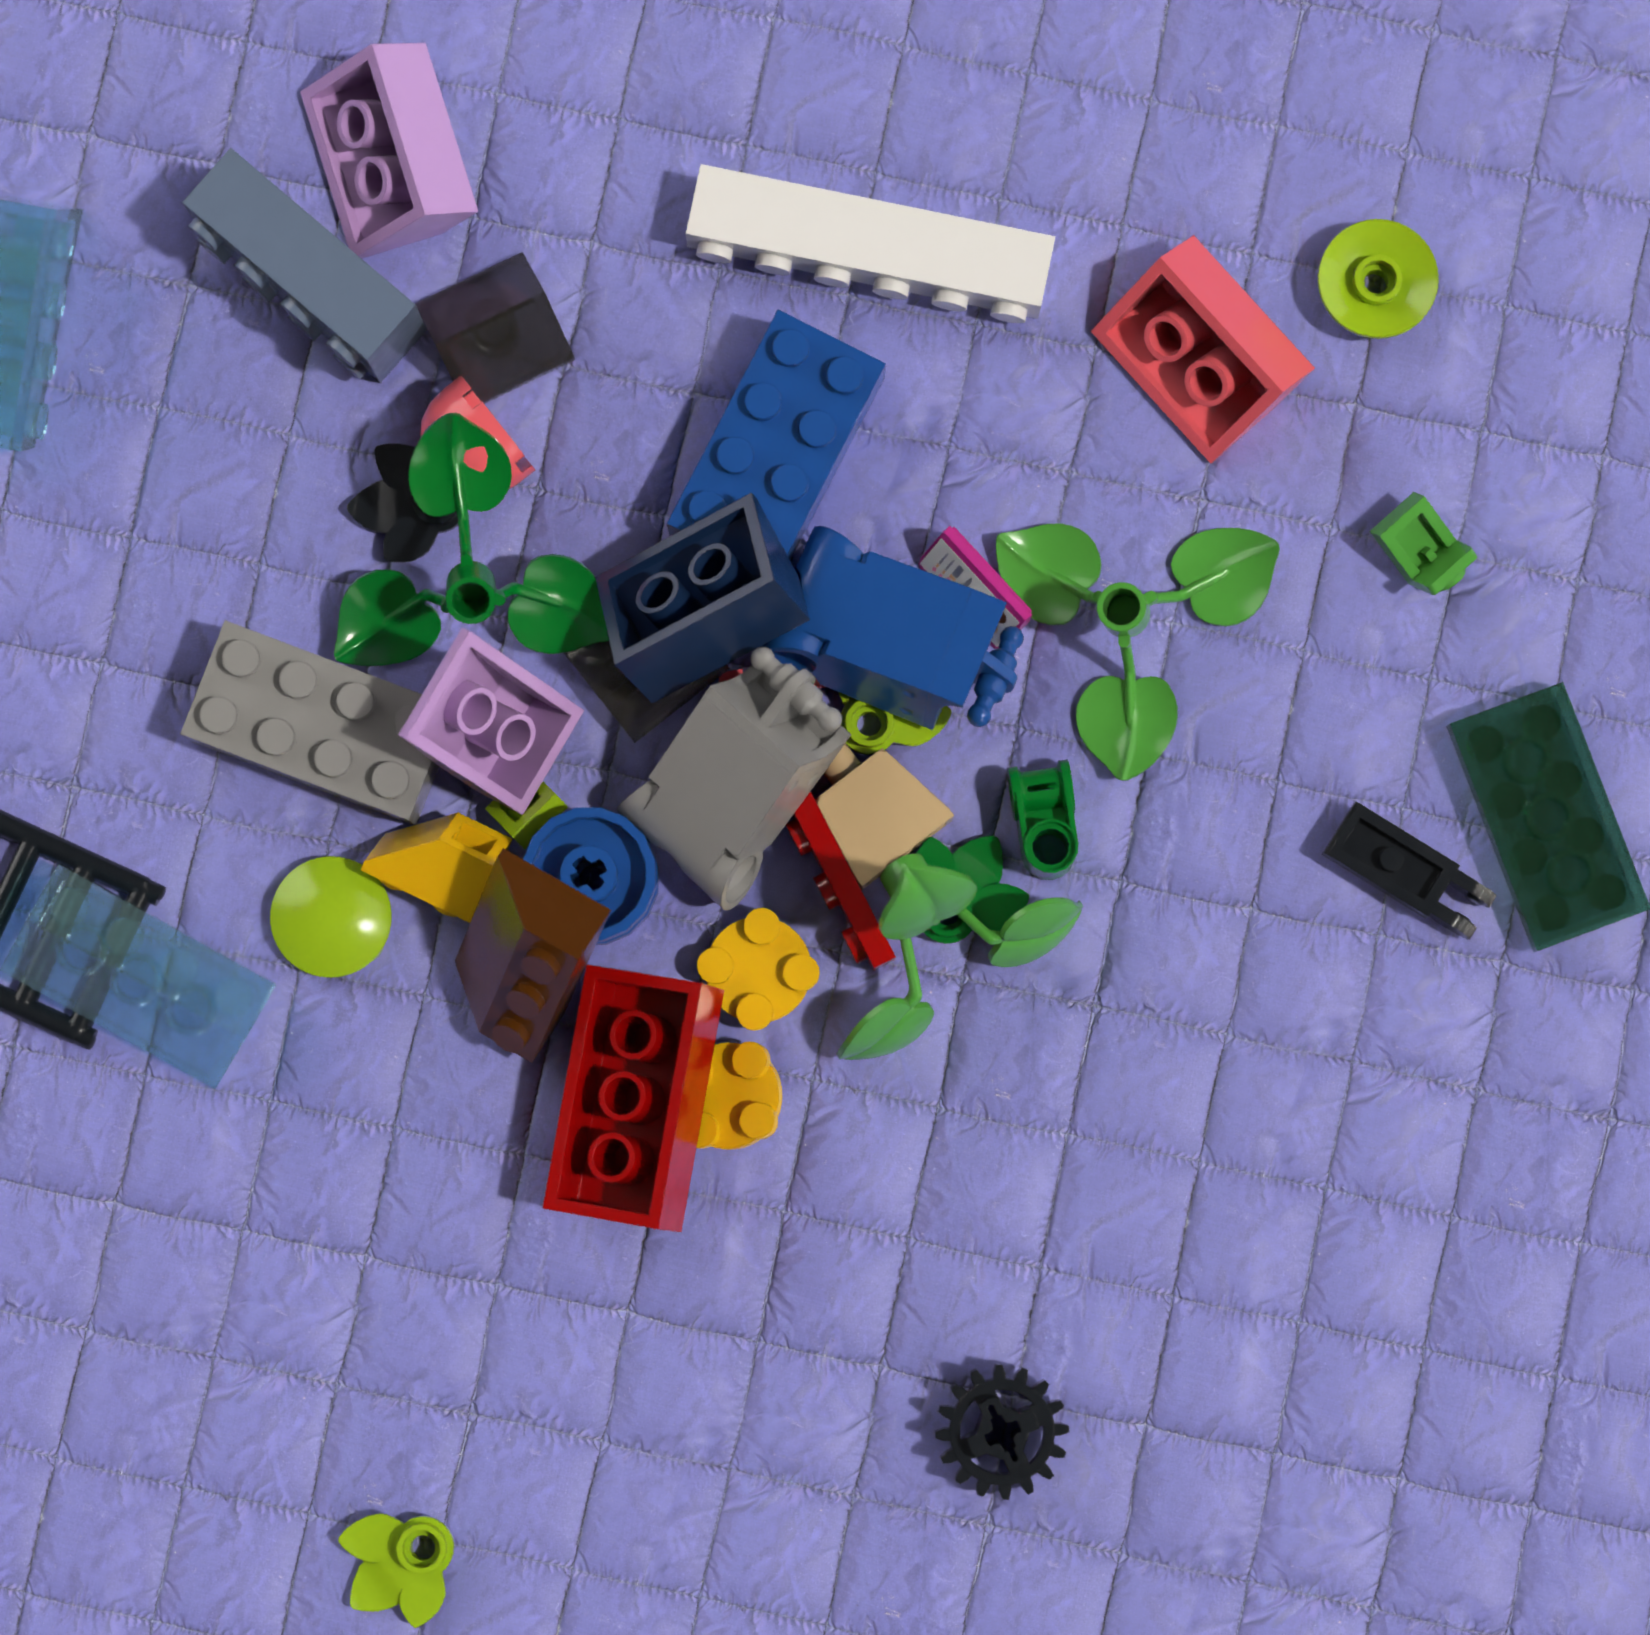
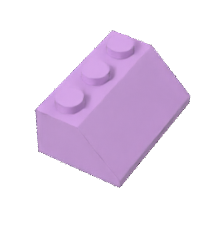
M426 43L370 44L300 91L348 248L361 259L443 234L479 212Z

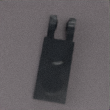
M1358 802L1352 804L1322 853L1323 856L1424 918L1430 916L1440 925L1467 940L1471 939L1477 927L1463 914L1453 911L1438 902L1447 886H1452L1468 900L1479 906L1482 905L1490 908L1496 898V894L1458 870L1459 864Z

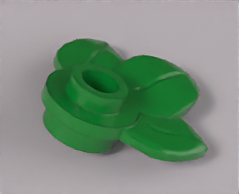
M986 836L971 840L959 847L953 854L939 840L929 837L916 853L923 856L928 866L957 871L969 876L974 881L977 892L972 902L966 908L990 930L1001 931L1004 923L1028 903L1029 894L1018 887L1000 883L1003 870V855L1000 841L996 836ZM958 917L957 921L951 925L939 923L932 925L923 933L935 942L951 944L963 940L973 930Z

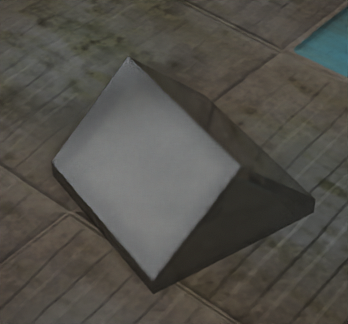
M523 252L415 303L452 381L462 376L472 388L463 397L473 391L479 400L486 404L575 360L545 291Z

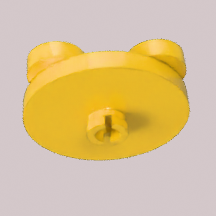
M767 908L754 909L746 918L727 926L715 938L711 947L701 953L697 961L698 973L707 982V985L724 990L721 1008L729 1015L737 1018L744 1028L752 1031L764 1029L770 1022L781 1019L791 1013L801 1003L807 991L816 985L820 975L819 966L810 957L802 938L790 926L779 921L778 916Z
M756 1042L715 1044L697 1148L742 1149L760 1140L769 1138L776 1131L778 1116L782 1106V1085L778 1072L771 1062L770 1054L763 1045Z

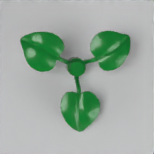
M447 413L425 430L414 448L409 465L410 491L414 501L424 513L429 516L441 517L457 511L461 563L453 567L447 576L446 596L430 589H424L417 593L412 580L407 575L395 570H374L358 577L350 584L340 604L338 631L334 648V657L339 662L358 666H383L405 662L422 655L435 643L441 631L440 616L431 605L426 603L427 601L439 605L444 613L449 612L452 617L462 623L476 624L486 620L492 614L495 605L502 606L507 597L516 595L508 607L510 629L521 644L541 653H565L593 643L609 641L596 576L579 561L557 554L538 556L532 559L526 566L523 584L510 582L500 589L496 588L495 578L491 570L484 564L473 561L468 510L484 512L496 507L504 499L510 488L512 471L509 456L500 442L489 432L459 413ZM475 447H485L488 459L483 472L476 471L463 462L464 454L467 450Z

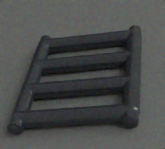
M0 809V836L18 844L0 881V939L40 855L73 869L16 991L0 984V1011L69 1043H75L90 1050L96 1042L98 1033L97 1029L92 1028L149 905H158L166 893V887L152 881L147 876ZM97 880L127 894V897L71 1016L38 1000L94 881Z

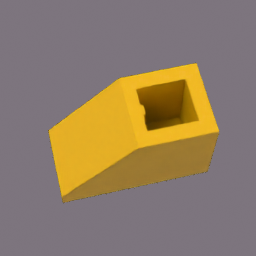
M457 812L384 834L364 860L361 871L377 878L390 889L404 891L433 905L437 911L446 916L458 917L470 923L497 856L503 848L509 849L513 839Z

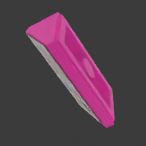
M949 526L920 558L918 565L921 570L1007 602L990 642L993 648H998L1000 634L1006 627L1016 626L1022 630L1030 622L1032 610L955 527Z

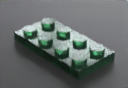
M1563 682L1446 726L1533 952L1650 910L1646 894Z

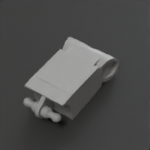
M759 647L752 652L750 657L752 666L739 676L710 685L650 774V781L630 794L616 809L620 815L626 817L641 831L649 842L670 853L682 871L723 910H731L746 896L760 870L763 850L773 843L851 736L841 726L842 715L839 710L830 707L823 701V692L814 685L815 676L807 669L799 671L791 663L782 664L775 658L772 650L767 647Z

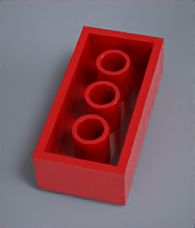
M586 964L542 1209L658 1230L682 1232L722 1007L723 989L699 982Z

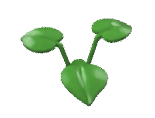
M1044 524L1019 531L1003 532L996 538V556L1001 578L1032 610L1031 619L1046 625H1064L1076 616L1081 599L1086 602L1097 604V613L1101 622L1111 634L1118 637L1124 667V680L1115 676H1105L1091 683L1080 696L1076 709V722L1080 737L1086 747L1121 781H1127L1140 775L1161 757L1174 735L1178 720L1176 698L1166 681L1153 676L1136 680L1131 637L1140 634L1148 625L1150 606L1182 602L1190 598L1194 613L1204 622L1225 627L1238 625L1252 617L1264 603L1270 589L1274 568L1280 552L1279 544L1275 539L1253 530L1242 528L1206 530L1188 538L1179 546L1172 557L1171 569L1173 575L1185 588L1169 592L1148 591L1142 594L1136 586L1125 582H1118L1108 586L1102 592H1092L1088 589L1099 579L1102 567L1101 557L1095 542L1082 530L1066 524Z
M908 854L896 859L883 870L880 876V881L890 896V900L880 916L879 929L884 937L900 940L909 991L904 999L892 998L886 1000L867 1013L853 1028L836 1054L839 1060L870 1059L898 1051L914 1042L931 1023L934 1016L933 1008L928 1002H920L922 990L912 937L925 932L932 925L939 924L941 920L957 915L986 943L994 945L988 953V959L992 965L998 967L1020 966L1047 954L1067 936L1077 922L1084 907L1079 900L1076 903L1069 898L1063 897L1038 900L1013 914L1004 923L1001 931L990 930L966 908L972 902L977 892L976 884L969 876L950 869L928 866L921 854Z

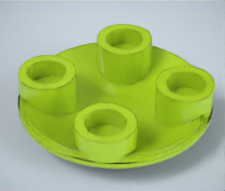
M328 856L315 858L292 870L277 888L270 911L271 931L281 953L298 969L319 977H342L363 969L381 955L391 929V904L382 883L377 878L361 871L362 864L343 857Z

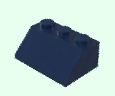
M752 493L595 577L614 664L651 703L664 698L810 620L799 577L759 501Z

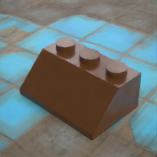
M504 848L494 863L455 959V964L479 1033L492 1039L503 1050L516 1053L533 1063L565 1014L611 910Z

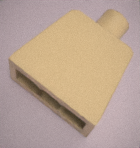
M845 743L824 772L832 787L815 799L861 890L880 877L883 870L890 863L910 854L954 818V814L944 803L883 748L861 764Z

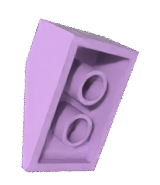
M462 627L398 736L440 768L475 791L523 815L585 710L474 633Z

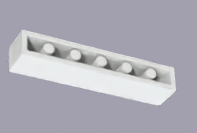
M700 164L686 229L687 247L697 249L696 256L707 261L731 263L733 256L756 261V269L770 274L789 275L791 269L815 273L813 278L815 281L828 286L848 287L850 281L873 285L872 291L883 297L907 299L908 294L913 293L932 297L931 304L942 309L966 311L967 305L991 309L990 316L997 320L1019 324L1025 323L1026 317L1036 319L1039 317L1056 237Z

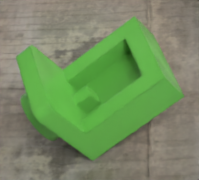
M1416 492L1409 495L1369 531L1407 583L1431 595H1436L1440 591H1445L1456 585L1465 575L1466 568L1477 558V554L1471 546L1455 539L1425 496Z

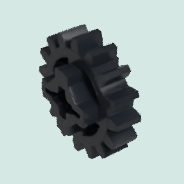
M1001 1363L994 1364L992 1379L984 1380L983 1376L976 1369L970 1371L973 1384L971 1388L965 1390L962 1386L955 1383L950 1387L954 1396L958 1399L954 1407L939 1405L938 1412L949 1419L950 1422L949 1427L935 1430V1438L950 1441L951 1448L945 1450L940 1455L943 1464L959 1461L961 1466L954 1477L959 1484L967 1481L971 1476L977 1478L976 1494L983 1497L988 1491L990 1484L998 1485L1002 1500H1009L1011 1485L1019 1483L1022 1489L1029 1495L1034 1492L1030 1477L1038 1473L1050 1480L1054 1476L1050 1467L1046 1464L1049 1456L1065 1458L1066 1451L1055 1444L1054 1439L1055 1436L1068 1433L1069 1425L1062 1422H1054L1052 1416L1058 1413L1064 1405L1060 1399L1044 1401L1042 1397L1049 1387V1384L1044 1379L1038 1381L1032 1387L1026 1385L1028 1370L1020 1366L1013 1379L1006 1378ZM995 1390L1017 1392L1028 1398L1032 1404L1025 1405L1019 1409L1001 1404ZM975 1400L980 1410L975 1429L961 1437L960 1428L963 1416L967 1408ZM989 1405H993L997 1415H1001L1006 1423L1017 1421L1018 1428L1011 1432V1439L1013 1441L1011 1446L1015 1452L1014 1457L1010 1456L1006 1447H1002L998 1440L986 1441L985 1435L993 1430L990 1421L992 1416L988 1409ZM1043 1426L1041 1445L1035 1456L1028 1462L1023 1450L1029 1433ZM984 1454L997 1457L1004 1461L1008 1472L988 1471L975 1464L971 1459L978 1458Z

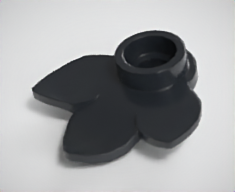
M399 443L376 446L375 460L383 480L373 483L357 494L348 503L347 511L366 529L386 534L383 545V554L386 561L404 563L417 560L427 554L439 533L451 531L458 526L457 511L449 515L434 517L429 516L419 508L414 501L409 486V465L415 447Z

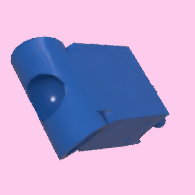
M815 526L795 567L810 620L760 646L771 649L775 658L782 664L791 663L799 671L807 669L823 686L933 730L944 706L963 708L973 683L976 684L974 692L977 698L974 705L969 708L967 718L970 724L975 727H982L989 723L993 705L1001 702L1004 694L1011 692L1018 678L1014 672L1017 661L1014 655L1017 648L1022 645L1024 636L1018 627H1006L1000 634L998 648L988 652L987 649L1007 602L871 551L863 553L853 542L837 531L824 526Z

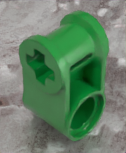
M1067 759L1059 760L1056 767L1020 772L1017 766L1007 767L1012 814L1014 821L1017 823L1021 858L1024 867L1031 875L1041 880L1060 878L1071 869L1078 854V837L1074 817L1075 798L1069 761ZM1045 835H1053L1059 838L1065 845L1066 858L1054 865L1040 862L1033 852L1034 841Z

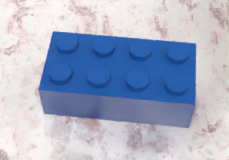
M777 309L667 522L669 535L676 534L752 493L759 501L791 561L885 378L886 363Z

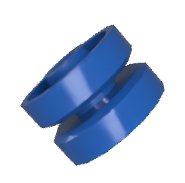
M602 807L573 808L550 818L533 835L523 860L611 910L596 945H608L631 935L649 917L659 893V868L645 835L626 817ZM589 867L599 868L603 873L599 875L603 883L595 890H592L587 884H581V875Z

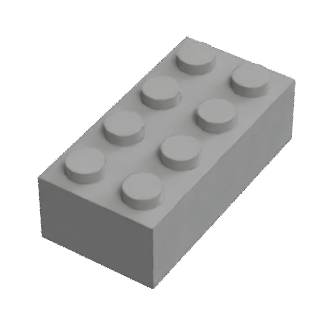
M226 620L223 623L180 733L191 742L411 825H417L439 769L438 765L398 736L422 694Z

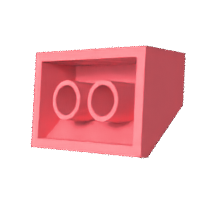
M1194 235L1162 255L1090 331L1210 464L1271 412L1315 369Z

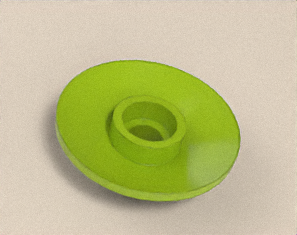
M1365 220L1345 228L1329 243L1321 258L1318 269V289L1327 312L1344 329L1365 338H1391L1411 330L1427 315L1438 291V267L1430 247L1414 230L1391 220ZM1371 274L1381 276L1385 281V290L1381 293L1370 292L1365 286V277Z

